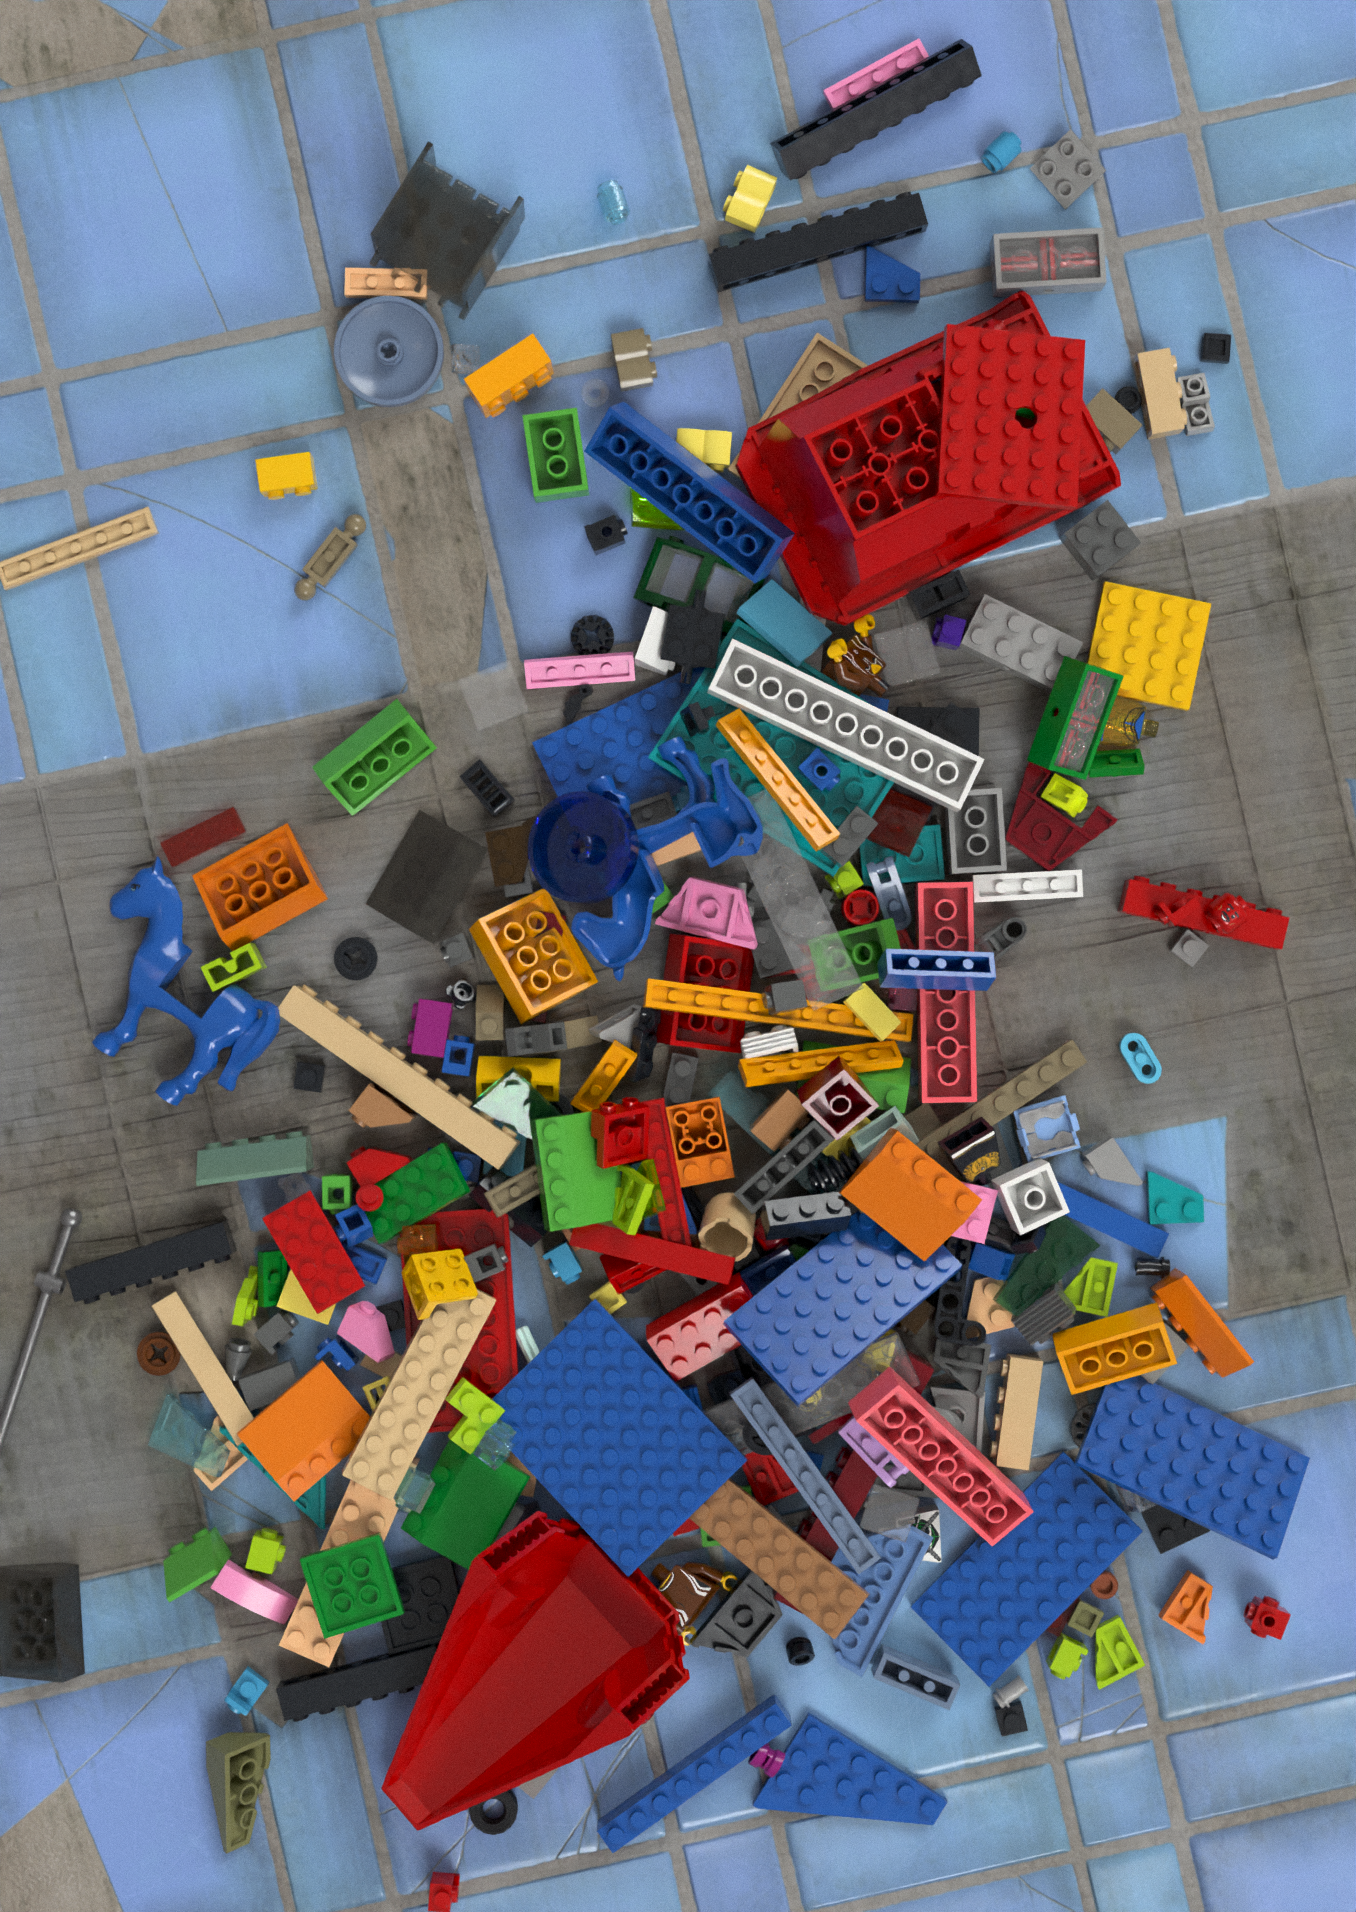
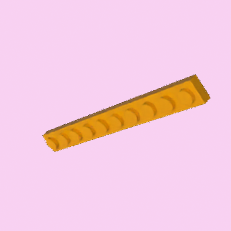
M646 979L643 1007L876 1038L846 1005L807 1000L808 1007L801 1010L769 1015L768 1009L764 1008L762 994ZM893 1012L901 1023L885 1039L910 1042L914 1014Z

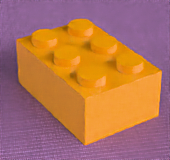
M532 333L464 378L469 394L485 418L490 415L492 417L500 415L506 410L505 406L513 400L519 402L529 394L528 390L536 385L539 388L547 384L552 379L551 375L554 372L550 358Z

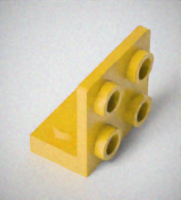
M461 1249L411 1255L401 1272L418 1320L428 1319L437 1304L475 1299L478 1295Z

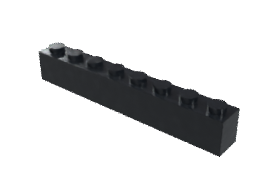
M960 39L771 142L770 145L781 172L789 180L802 178L812 168L829 163L834 156L851 151L856 144L875 138L880 131L899 125L904 118L911 114L921 113L926 109V106L933 102L942 101L948 98L950 93L955 90L972 85L974 80L982 76L973 47L963 39Z
M904 192L897 195L895 200L885 202L884 199L877 200L869 204V207L861 210L858 207L850 208L844 211L843 215L837 217L826 215L810 225L799 223L792 226L791 230L781 233L780 230L767 233L765 238L759 240L748 238L740 241L739 245L735 247H718L713 250V253L709 254V265L717 292L719 293L862 251L867 246L875 247L926 232L928 221L919 192L915 194Z

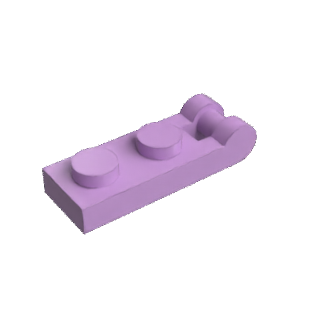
M854 1415L838 1430V1433L890 1488L897 1483L896 1479L902 1473L906 1474L909 1471L906 1466L855 1420ZM891 1460L895 1465L887 1471L883 1467Z

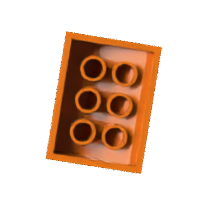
M288 823L192 875L219 937L231 951L250 943L328 899L315 871Z
M891 1127L839 1191L842 1196L923 1261L930 1257L966 1222L982 1201L979 1196L913 1142Z
M321 1360L236 1434L293 1501H296L352 1452L370 1415Z

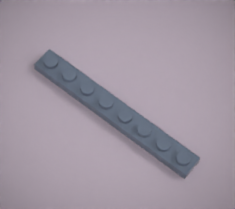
M749 1378L731 1391L730 1395L856 1572L860 1574L881 1559L876 1549L754 1378Z

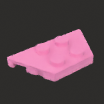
M693 876L688 878L681 887L680 892L674 896L669 906L655 922L656 925L750 949H756L758 945L744 889Z

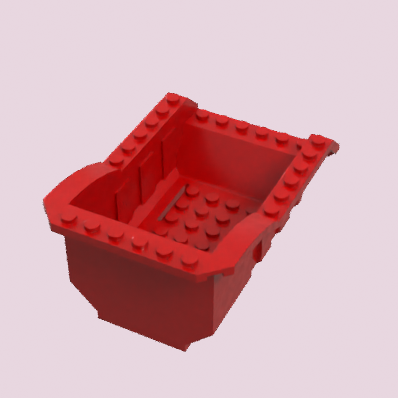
M1023 290L1014 293L991 309L957 324L1051 336L1031 296ZM944 331L866 366L810 398L749 427L746 431L735 467L751 499L795 533L780 557L808 612L846 626L906 596L910 591L1071 514L1121 486L1120 472L1084 401L1082 403L1078 507L1075 510L935 495L941 380L934 384H931L930 380L934 381L942 377ZM1015 415V419L1020 422L1023 428H1031L1036 422V418L1029 420Z

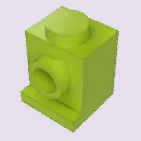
M850 861L839 868L834 877L829 874L825 876L838 899L848 895L864 884Z
M1059 1632L1046 1659V1663L1051 1669L1050 1673L1063 1680L1066 1677L1070 1678L1072 1672H1076L1081 1664V1653L1084 1655L1088 1653L1085 1644Z

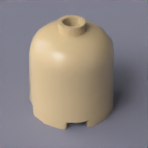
M732 1192L721 1193L711 1198L705 1207L699 1230L700 1249L736 1258L735 1262L747 1257L752 1249L756 1214H752Z

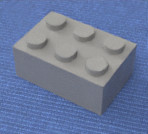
M1002 788L970 790L961 810L957 812L944 807L948 875L1006 871Z

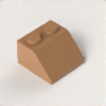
M375 1082L368 1084L348 1110L353 1114L351 1119L363 1128L365 1126L371 1128L409 1123L418 1116L413 1110Z
M785 1087L753 1122L749 1129L773 1151L777 1148L782 1150L792 1140L790 1134L797 1127L801 1130L811 1117L808 1115L809 1112L801 1105L800 1100Z

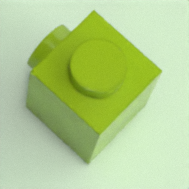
M263 1528L262 1531L257 1530L252 1539L245 1568L272 1575L278 1561L282 1562L285 1555L286 1546L282 1545L284 1536L278 1535V1532L273 1529Z

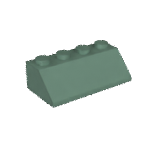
M302 1131L286 1133V1138L276 1139L275 1134L259 1136V1142L249 1143L248 1138L232 1140V1145L222 1146L221 1142L206 1143L205 1149L197 1151L196 1185L201 1186L306 1172L314 1168L310 1135L303 1136Z

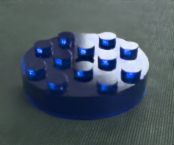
M576 791L555 798L538 814L529 834L528 858L535 878L551 895L569 902L591 904L606 900L615 895L630 879L638 860L639 841L637 830L627 811L616 801L592 792ZM582 842L585 843V846L591 847L585 848L583 853L580 852Z

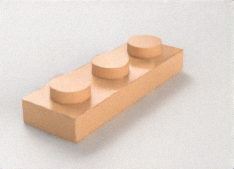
M345 267L344 295L346 298L399 296L406 299L427 300V269Z

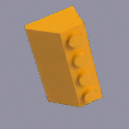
M1157 1302L1062 1330L1052 1335L1056 1354L1071 1395L1177 1364Z

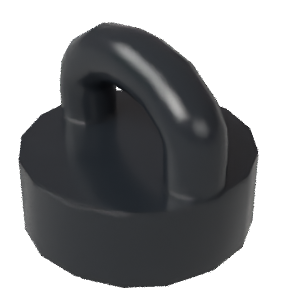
M795 1637L786 1644L788 1661L792 1665L808 1664L815 1657L812 1643L806 1637Z

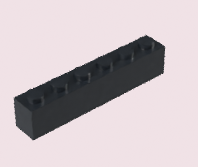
M224 1220L78 1265L66 1270L65 1273L74 1302L83 1300L84 1304H89L100 1300L99 1295L109 1292L110 1296L126 1292V1286L136 1284V1288L152 1284V1278L162 1276V1279L166 1280L178 1276V1270L187 1267L188 1271L192 1272L204 1268V1262L213 1259L215 1264L230 1260V1254L237 1250L228 1220Z
M439 1643L389 1655L388 1652L280 1681L276 1691L284 1721L293 1719V1722H298L308 1718L309 1714L319 1712L320 1715L333 1712L335 1707L346 1705L347 1708L361 1704L362 1700L368 1698L376 1701L386 1698L388 1693L398 1691L402 1694L414 1690V1686L423 1684Z

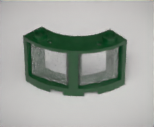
M669 536L668 539L657 537L633 598L651 608L654 606L669 613L670 605L693 606L695 589L707 591L704 608L711 612L725 614L722 636H727L737 619L747 624L736 612L740 606L762 588L765 579L753 583L720 557L684 545L683 540L674 536Z

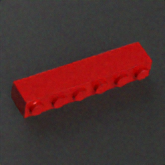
M1135 875L1133 880H1125L1118 912L1159 921L1154 913L1157 910L1154 907L1155 903L1163 901L1172 912L1171 906L1181 898L1185 897L1188 900L1195 897L1201 907L1175 926L1275 950H1282L1290 917L1282 916L1283 911L1268 907H1266V911L1256 910V904L1246 902L1249 907L1245 911L1247 921L1229 934L1222 931L1218 933L1211 926L1205 915L1208 914V905L1219 898L1220 895H1213V899L1202 897L1203 892L1187 888L1186 892L1176 890L1177 885L1160 882V886L1149 884V878Z

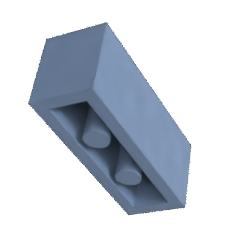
M881 1644L871 1667L873 1678L950 1710L960 1687L956 1675Z

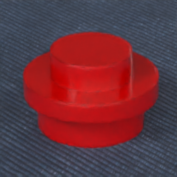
M373 1184L362 1186L356 1193V1203L364 1211L377 1210L384 1200L382 1190Z

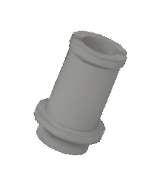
M1018 1675L1017 1678L1000 1690L996 1688L997 1692L993 1694V1697L1002 1709L1005 1706L1009 1708V1704L1029 1691V1689Z

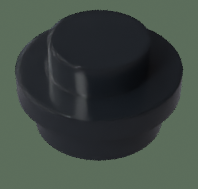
M1130 386L1121 388L1114 397L1130 414L1136 412L1142 403L1140 392Z

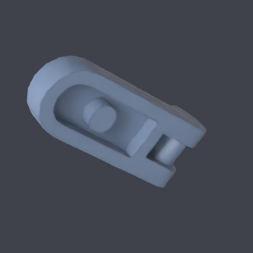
M893 857L884 858L885 861L876 864L874 862L866 864L884 920L893 918L896 930H903L911 923L912 915ZM888 871L890 877L880 880L878 874Z

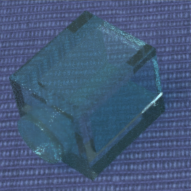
M410 1466L393 1497L396 1502L395 1506L407 1513H410L411 1510L421 1513L436 1483L430 1475Z

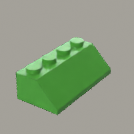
M396 699L312 768L322 783L353 816L437 749V747L399 700Z
M804 1040L802 1051L841 1046ZM903 1057V1064L900 1068L856 1073L878 1102L879 1107L876 1109L888 1111L896 1106L900 1113H905L910 1084L911 1058ZM810 1079L797 1081L795 1090L797 1096V1090Z

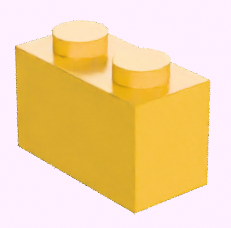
M310 452L255 459L260 493L264 497H268L269 500L282 499L284 494L295 493L296 496H305L311 494V490L318 489L314 458Z

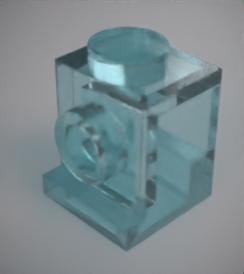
M499 1419L485 1432L474 1455L493 1470H496L509 1458V1453L514 1447L512 1440L517 1432L510 1425Z

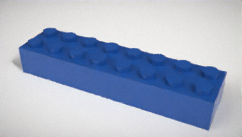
M624 401L609 407L584 450L585 453L753 583H757L768 576L795 534Z

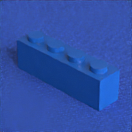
M885 949L878 961L880 988L987 991L996 979L994 952Z

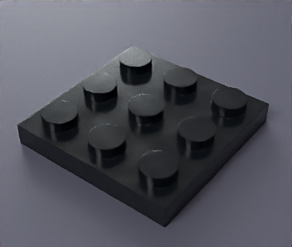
M441 1555L393 1567V1575L405 1612L403 1615L381 1621L389 1655L440 1643L460 1593L452 1560Z

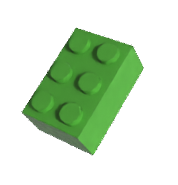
M577 408L522 415L535 502L588 496L589 488Z

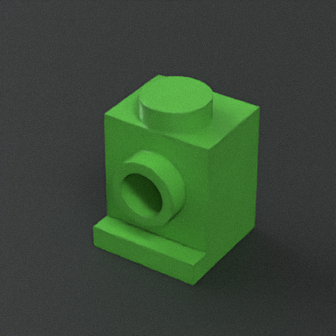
M325 1174L322 1176V1209H330V1214H338L353 1207V1174ZM335 1189L343 1191L344 1195L342 1198L335 1197Z

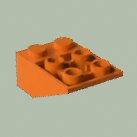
M720 1097L667 1106L666 1113L681 1188L734 1178Z

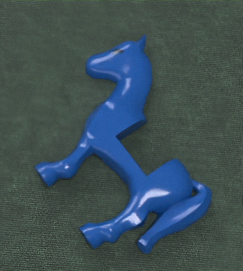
M682 737L671 739L657 748L662 759L671 761L682 772L688 784L690 793L689 803L675 817L656 825L634 829L630 812L631 799L628 793L616 789L611 775L602 776L586 785L591 796L602 799L608 805L613 816V842L609 846L604 859L606 880L613 896V917L601 918L587 911L580 912L574 916L571 929L574 936L601 964L613 969L617 981H621L624 976V965L632 961L643 948L651 926L654 900L664 892V883L652 853L693 832L709 867L712 868L728 860L731 856L756 854L763 840L761 818L749 799L732 781L728 760L721 758L711 764L713 781L700 767L697 753L686 748ZM715 788H716V798H717V802H716L715 799L713 798Z
M157 856L150 868L141 869L124 888L112 895L110 899V912L112 916L121 920L138 916L148 918V925L144 938L134 953L129 967L128 994L124 1015L114 1028L107 1032L99 1033L92 1043L101 1052L115 1057L122 1044L135 1040L140 1017L146 1008L161 1010L173 1015L187 1025L194 1037L192 1058L181 1074L172 1080H164L155 1090L163 1100L177 1106L186 1094L195 1093L199 1081L216 1068L218 1052L226 1047L231 1048V1053L219 1077L218 1084L227 1091H233L240 1072L263 1054L279 1032L280 1015L278 1007L273 1003L252 998L248 992L237 984H232L215 999L202 1018L165 991L193 951L182 942L183 910L179 893L172 881L164 876L161 860ZM258 1009H260L263 1012L260 1018Z

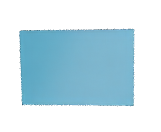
M772 579L740 606L736 612L796 667L801 665L832 635V632Z

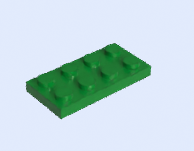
M441 1143L374 1184L383 1192V1203L375 1211L364 1212L372 1226L373 1234L378 1244H384L469 1193L470 1189L448 1144Z

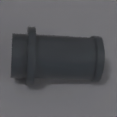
M1160 1257V1259L1136 1258L1135 1275H1158L1160 1278L1169 1276L1170 1260L1164 1259V1257Z

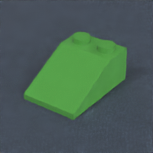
M893 918L808 939L821 992L878 979V961L885 949H901Z
M216 1526L209 1531L204 1527L191 1536L193 1538L192 1541L185 1545L181 1541L168 1549L170 1554L163 1560L166 1598L169 1603L217 1575L231 1557L232 1553Z

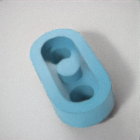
M1138 1033L1125 1034L1119 1041V1051L1138 1081L1146 1084L1154 1083L1159 1079L1162 1072L1161 1064L1142 1035ZM1131 1041H1134L1137 1045L1134 1051L1128 1049V1044ZM1147 1064L1150 1066V1072L1144 1075L1142 1067Z

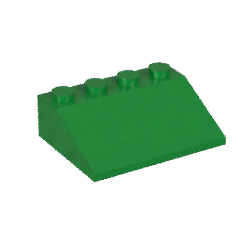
M449 1440L403 1522L401 1529L423 1545L469 1570L473 1559L494 1543L530 1476L482 1442L469 1454L452 1440Z

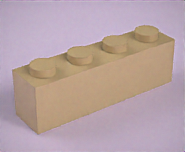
M1007 1353L1006 1360L1001 1362L1000 1376H1004L1003 1387H998L997 1403H1000L999 1414L994 1415L993 1430L997 1431L996 1440L991 1441L989 1456L993 1458L996 1466L1029 1470L1043 1361L1040 1357Z

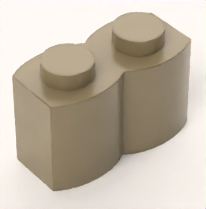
M643 328L611 334L612 349L621 392L653 386V378H657L655 361H649L648 352L652 351L650 335H644Z

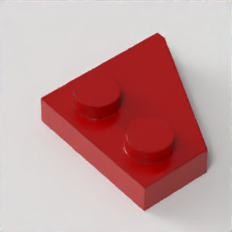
M752 1450L743 1453L748 1458L742 1465L743 1471L756 1500L763 1506L799 1492L773 1454L760 1455Z

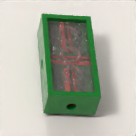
M1064 656L1027 761L1052 771L1086 780L1124 676Z

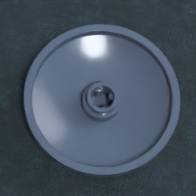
M379 296L360 303L345 316L336 333L334 359L343 382L358 398L380 407H399L420 399L436 383L444 362V344L436 322L423 307L403 297Z

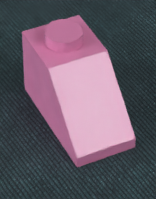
M367 1301L350 1305L337 1334L378 1363L392 1358L395 1350L385 1315L378 1311L374 1304Z

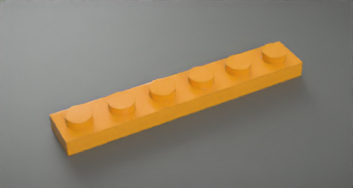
M740 708L717 721L716 727L816 852L838 839L840 835L838 830Z
M895 1040L739 1059L738 1068L745 1087L811 1079L837 1056H840L855 1073L900 1068L903 1064V1057Z

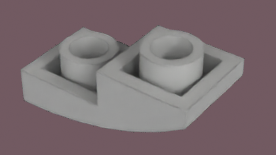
M1205 373L1178 377L1177 382H1180L1182 388V398H1179L1181 409H1185L1187 414V425H1184L1186 436L1212 432L1215 425L1209 405L1210 393Z

